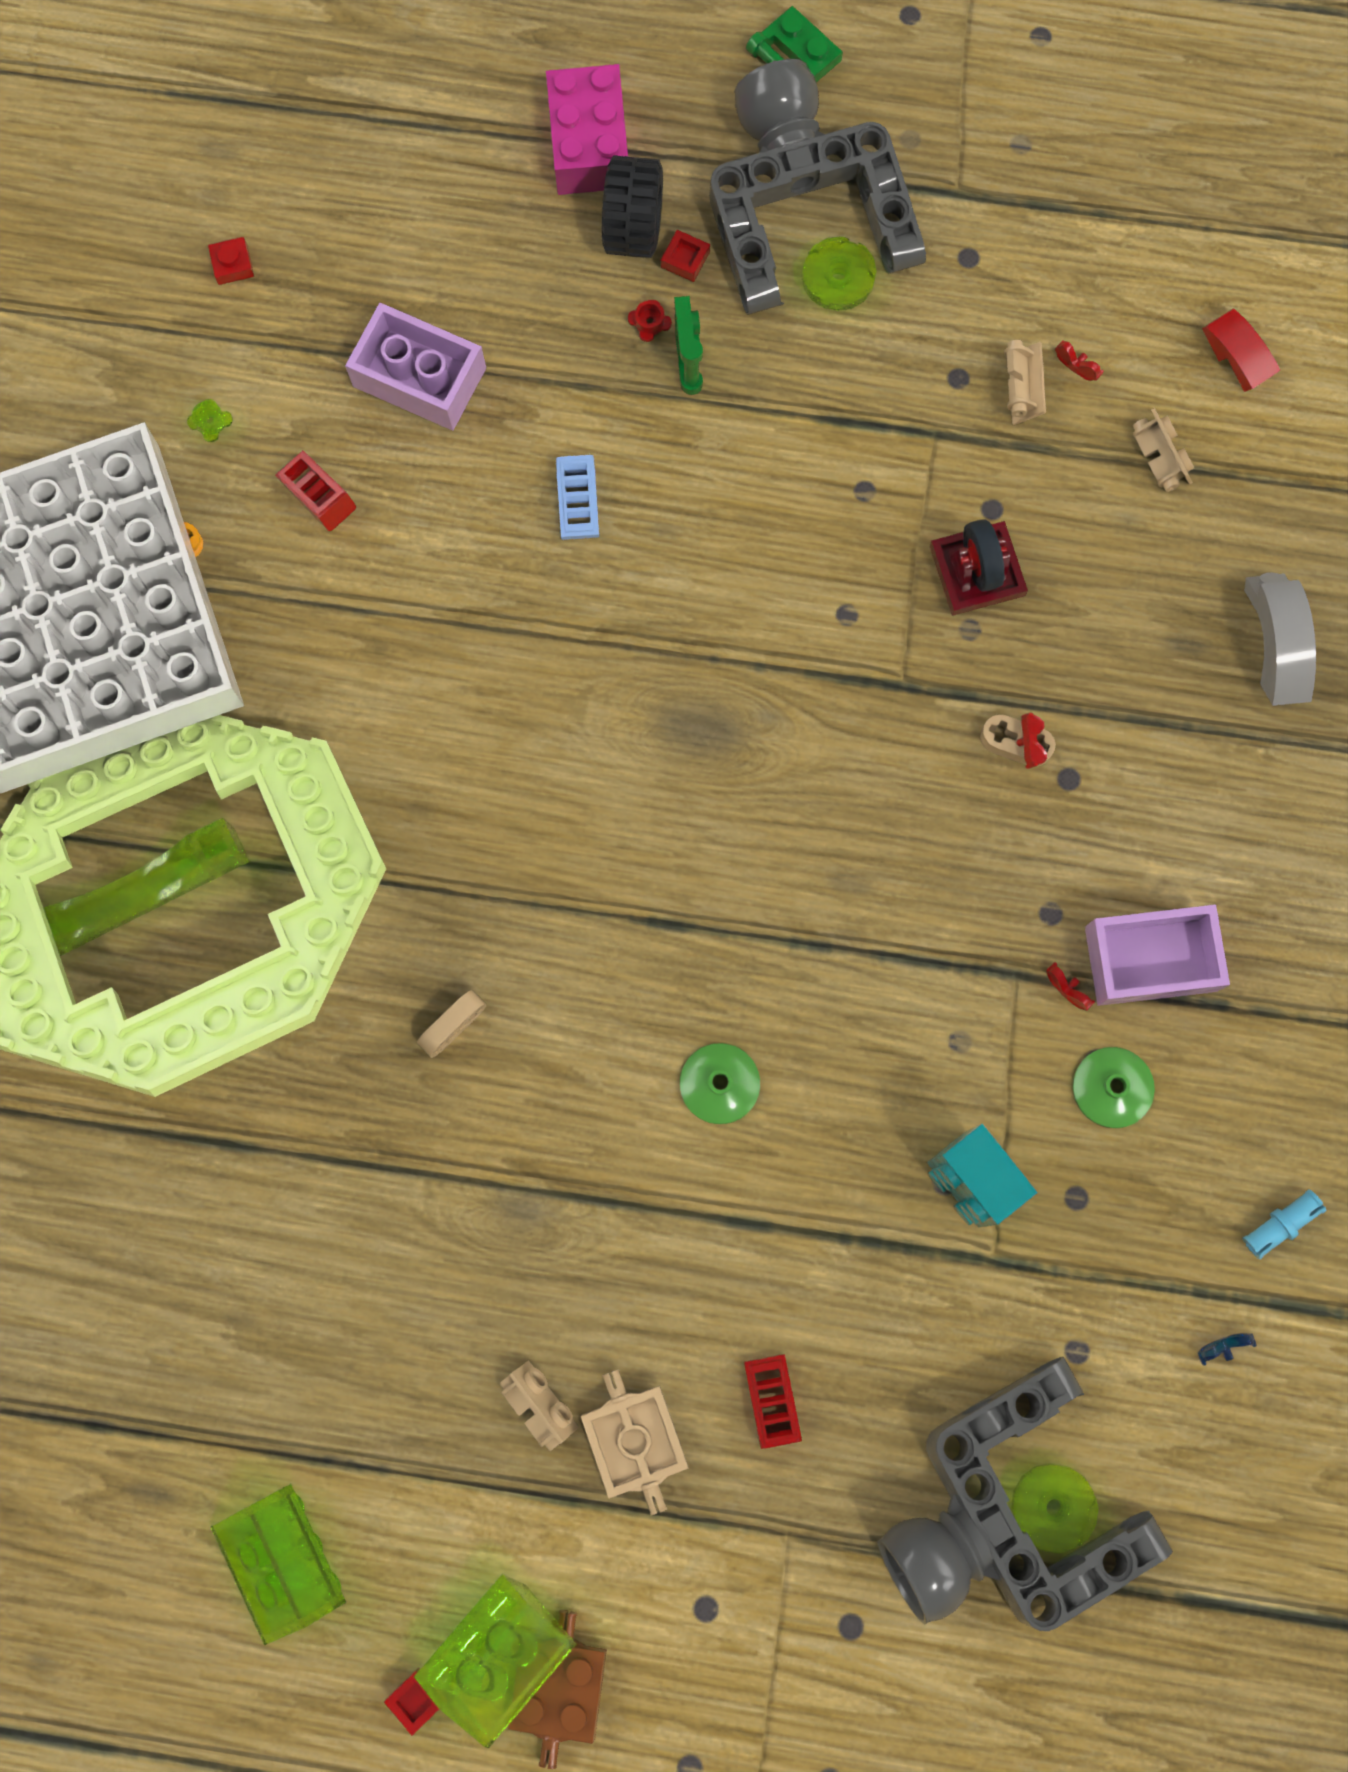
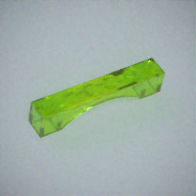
M224 818L218 819L186 835L175 846L136 871L81 896L43 907L59 955L62 956L250 862L235 828Z

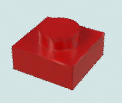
M676 230L661 258V268L694 282L710 253V244L680 230Z
M244 237L208 245L218 285L255 277Z
M418 1667L385 1699L384 1703L411 1736H413L445 1705L446 1699Z

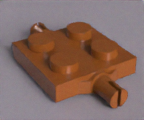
M568 1610L559 1611L557 1636L546 1639L523 1636L520 1639L508 1730L531 1733L543 1739L539 1766L545 1768L548 1764L547 1769L557 1768L559 1742L573 1740L593 1744L596 1738L607 1649L586 1646L573 1639L577 1613L571 1611L568 1614Z

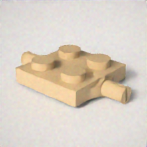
M619 1369L611 1372L617 1388L614 1387L610 1372L602 1375L611 1399L601 1408L582 1414L581 1419L608 1498L628 1491H643L650 1515H655L658 1511L653 1496L656 1499L659 1511L667 1510L659 1484L668 1476L686 1470L689 1467L660 1385L641 1393H626Z

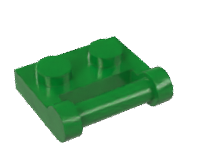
M794 6L786 10L762 32L753 34L746 44V50L753 57L759 56L767 64L773 61L784 60L771 47L774 44L788 58L799 59L805 62L814 75L816 83L842 61L843 51Z
M690 296L674 297L675 338L680 384L684 393L695 395L703 387V377L699 372V362L703 358V346L699 339L698 310L691 311Z

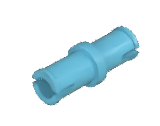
M1308 1189L1305 1191V1194L1283 1210L1277 1208L1271 1212V1218L1242 1239L1252 1254L1260 1260L1287 1238L1290 1240L1296 1238L1299 1235L1298 1230L1321 1213L1326 1212V1207L1323 1206L1320 1198L1312 1190Z

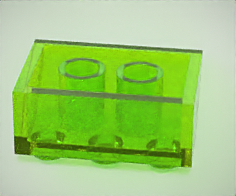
M292 1484L211 1526V1530L264 1645L309 1626L346 1603L341 1592V1583L327 1562L323 1553L322 1542L318 1535L313 1532L305 1514L303 1501L295 1493Z
M501 1574L417 1672L414 1678L444 1714L482 1746L490 1748L577 1644L525 1584Z

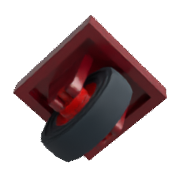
M986 519L968 523L961 533L931 540V553L952 616L1026 596L1028 589L1005 521L991 524Z

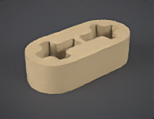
M1000 714L989 718L981 730L980 739L982 745L994 754L1026 764L1024 746L1019 747L1016 743L1017 739L1023 738L1021 721ZM998 726H1002L1005 728L1004 735L1015 740L1003 738L1001 742L994 741V733L989 730L995 731ZM1045 729L1038 734L1037 739L1042 741L1041 745L1047 752V760L1038 766L1048 762L1056 746L1054 737Z
M473 990L468 991L421 1035L417 1044L430 1058L437 1056L482 1013L486 1003Z

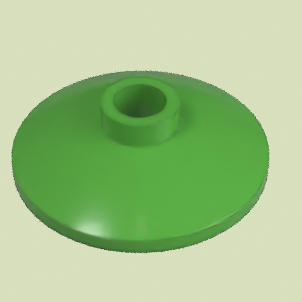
M724 1043L710 1044L694 1052L686 1061L680 1076V1091L685 1105L696 1117L708 1123L728 1124L741 1119L753 1108L760 1092V1076L754 1061L740 1048ZM723 1075L727 1078L728 1085L725 1089L718 1090L713 1086L712 1080L715 1076Z
M1106 1047L1096 1050L1086 1056L1075 1071L1073 1078L1075 1101L1081 1112L1089 1120L1100 1126L1123 1128L1132 1125L1145 1116L1154 1099L1155 1086L1150 1069L1139 1056L1129 1050L1118 1047ZM1113 1079H1119L1123 1083V1091L1120 1094L1114 1093L1111 1090L1110 1083Z

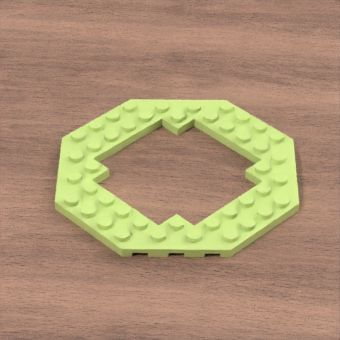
M218 715L27 784L30 790L22 804H15L0 830L3 833L0 840V1050L156 1097L315 1021L386 871L383 860L327 741L313 737L309 741L293 737L292 733L267 726H262L260 729L244 725L242 720ZM207 771L221 800L257 784L306 897L268 914L281 947L129 1019L125 1015L119 995L112 987L76 1004L35 886L73 868L62 838Z

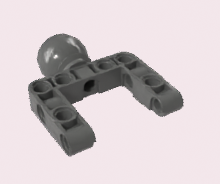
M799 59L778 60L760 66L747 74L737 84L734 90L735 108L740 124L750 136L759 141L758 148L760 152L718 166L712 173L709 199L731 271L747 315L784 304L780 299V292L775 278L776 265L764 226L759 225L754 208L855 179L886 272L891 274L922 265L926 262L923 238L890 135L884 126L876 122H866L828 134L819 132V123L814 120L819 108L818 86L807 64ZM872 145L877 151L868 152L862 146ZM837 155L842 161L832 162L826 156ZM758 175H766L770 177L772 181L768 183L759 182L755 177ZM723 185H731L735 187L737 191L733 193L723 192L720 189V187H722ZM884 214H895L899 221H888ZM751 253L757 256L759 261L748 263L742 259V256Z
M1063 1356L1040 1366L937 1426L930 1432L926 1440V1450L930 1461L951 1497L948 1511L939 1513L938 1521L929 1518L903 1520L890 1528L877 1541L880 1554L891 1578L909 1608L924 1625L941 1620L955 1612L969 1593L971 1579L980 1582L986 1576L995 1579L1019 1622L1036 1630L1048 1632L1058 1628L1122 1588L1172 1554L1173 1551L1150 1511H1143L1133 1515L1049 1567L1045 1566L1028 1533L1021 1531L1006 1503L1010 1500L986 1456L990 1455L988 1453L989 1449L1010 1437L1022 1436L1060 1413L1058 1408L1078 1396L1084 1395L1081 1386ZM1020 1394L1026 1395L1030 1402V1410L1024 1417L1019 1415L1015 1407L1017 1397ZM951 1435L955 1436L960 1444V1451L953 1459H949L944 1452V1442ZM975 1474L980 1480L981 1490L976 1497L971 1499L966 1493L965 1483L971 1475ZM1112 1550L1116 1557V1565L1111 1572L1107 1573L1103 1567V1558L1108 1551ZM1019 1554L1023 1559L1024 1568L1019 1576L1013 1578L1009 1572V1562L1014 1555ZM1041 1594L1045 1600V1609L1040 1616L1035 1618L1031 1612V1602L1037 1595Z

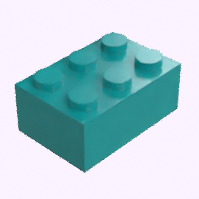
M983 1123L964 1132L927 1162L932 1168L928 1172L929 1177L943 1193L946 1190L951 1192L958 1201L954 1208L969 1226L973 1223L978 1228L998 1225L1038 1193Z

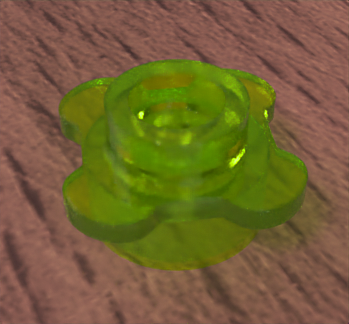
M206 399L197 404L192 411V415L187 419L189 428L202 433L204 440L207 442L217 441L219 433L225 427L231 426L233 422L231 413L228 411L223 412L213 399ZM213 418L212 423H207L208 419Z

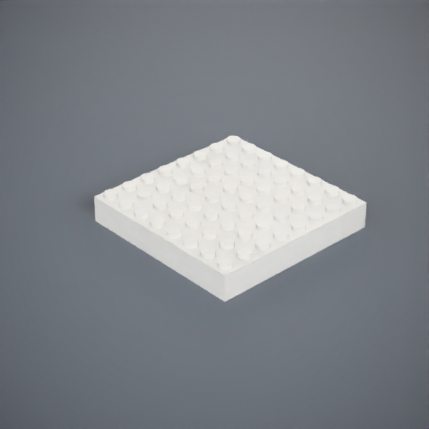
M145 422L0 473V794L244 706L159 445Z

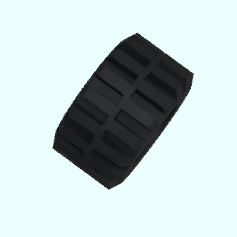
M613 155L610 160L605 177L602 206V244L606 254L652 258L655 253L659 238L663 198V168L659 159Z

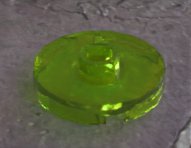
M841 236L826 238L815 244L805 259L802 268L804 290L812 301L823 308L836 311L852 309L863 303L873 291L877 273L875 260L867 247L859 242L857 245L854 242H850L849 238ZM841 274L844 278L835 279L833 275Z
M1054 1463L1035 1466L1024 1474L1013 1491L1011 1504L1012 1514L1021 1531L1028 1533L1036 1547L1042 1551L1053 1553L1067 1552L1086 1542L1097 1525L1099 1507L1093 1489L1084 1476L1068 1466ZM1056 1499L1060 1503V1510L1058 1513L1051 1515L1047 1512L1046 1507L1050 1500Z

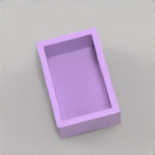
M1216 905L1096 918L1085 927L1097 1006L1218 992L1230 985Z

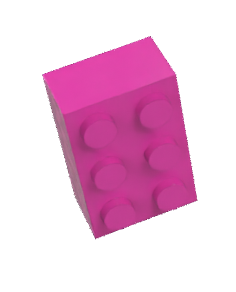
M619 64L546 71L558 195L604 191L607 167L613 155L628 156Z

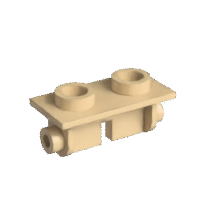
M1012 340L1008 342V347L1004 350V356L1007 358L1008 373L1010 374L1007 408L1012 413V424L1017 425L1045 414L1046 403L1042 343L1038 342L1025 347L1021 340Z
M1152 409L1151 411L1155 419L1148 422L1147 418L1137 421L1133 425L1135 430L1133 436L1137 440L1145 458L1158 451L1160 452L1161 456L1148 462L1158 482V486L1164 487L1165 491L1169 492L1180 485L1178 480L1186 477L1189 484L1193 483L1188 471L1194 469V466L1185 448L1179 451L1176 450L1171 439L1178 435L1168 415L1160 419L1156 409Z
M529 1360L499 1383L504 1389L501 1394L506 1398L518 1416L529 1408L534 1412L535 1415L524 1424L541 1447L545 1445L551 1451L579 1428L573 1420L570 1409L557 1399L548 1387L544 1374L537 1368H534Z

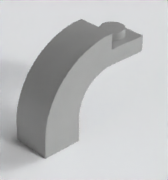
M1265 573L1261 576L1246 577L1244 591L1258 613L1263 631L1264 662L1260 684L1272 706L1311 702L1316 673V643L1312 614L1302 584L1299 580L1289 581L1285 574Z

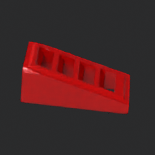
M303 450L275 475L328 531L335 529L356 509V505L348 493ZM309 468L310 471L295 484L293 481ZM320 479L308 491L304 493V491L307 490L315 481ZM328 490H330V491H329L327 494H325L317 503H314V502H315L316 500H318L325 492H327Z
M785 1354L745 1361L744 1366L760 1448L766 1449L801 1442L802 1436ZM779 1369L780 1377L756 1381L755 1373ZM779 1386L783 1388L784 1394L759 1398L758 1390ZM786 1403L787 1411L763 1416L762 1408ZM789 1421L790 1429L766 1433L765 1425Z

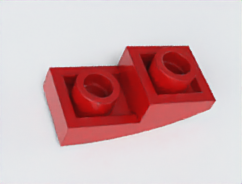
M1234 308L1202 328L1218 361L1228 359L1244 392L1254 389L1281 371L1259 334Z

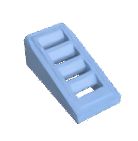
M594 456L557 457L556 470L561 539L598 538L599 523ZM588 487V491L567 492L566 488ZM589 502V507L567 508V504ZM590 517L591 523L568 524V519Z

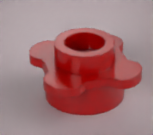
M657 300L644 301L637 306L636 310L628 314V323L637 328L640 332L639 337L644 342L652 341L656 334L661 331H668L672 326L671 318L664 315V309ZM651 318L653 319V322L647 323L646 320Z

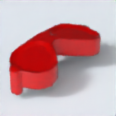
M1062 340L1055 348L1059 360L1083 379L1097 381L1103 374L1104 370H1100V366L1096 362L1085 361L1088 358L1085 353H1081L1077 358L1070 342Z
M1032 712L1021 716L1023 738L1016 741L1019 747L1024 746L1026 769L1036 767L1047 760V752L1037 740V736L1043 731L1045 724L1040 717Z
M1056 962L1046 970L1052 985L1074 1006L1087 1011L1095 1003V1000H1091L1086 994L1074 989L1080 983L1076 977L1067 982L1063 971L1057 966Z

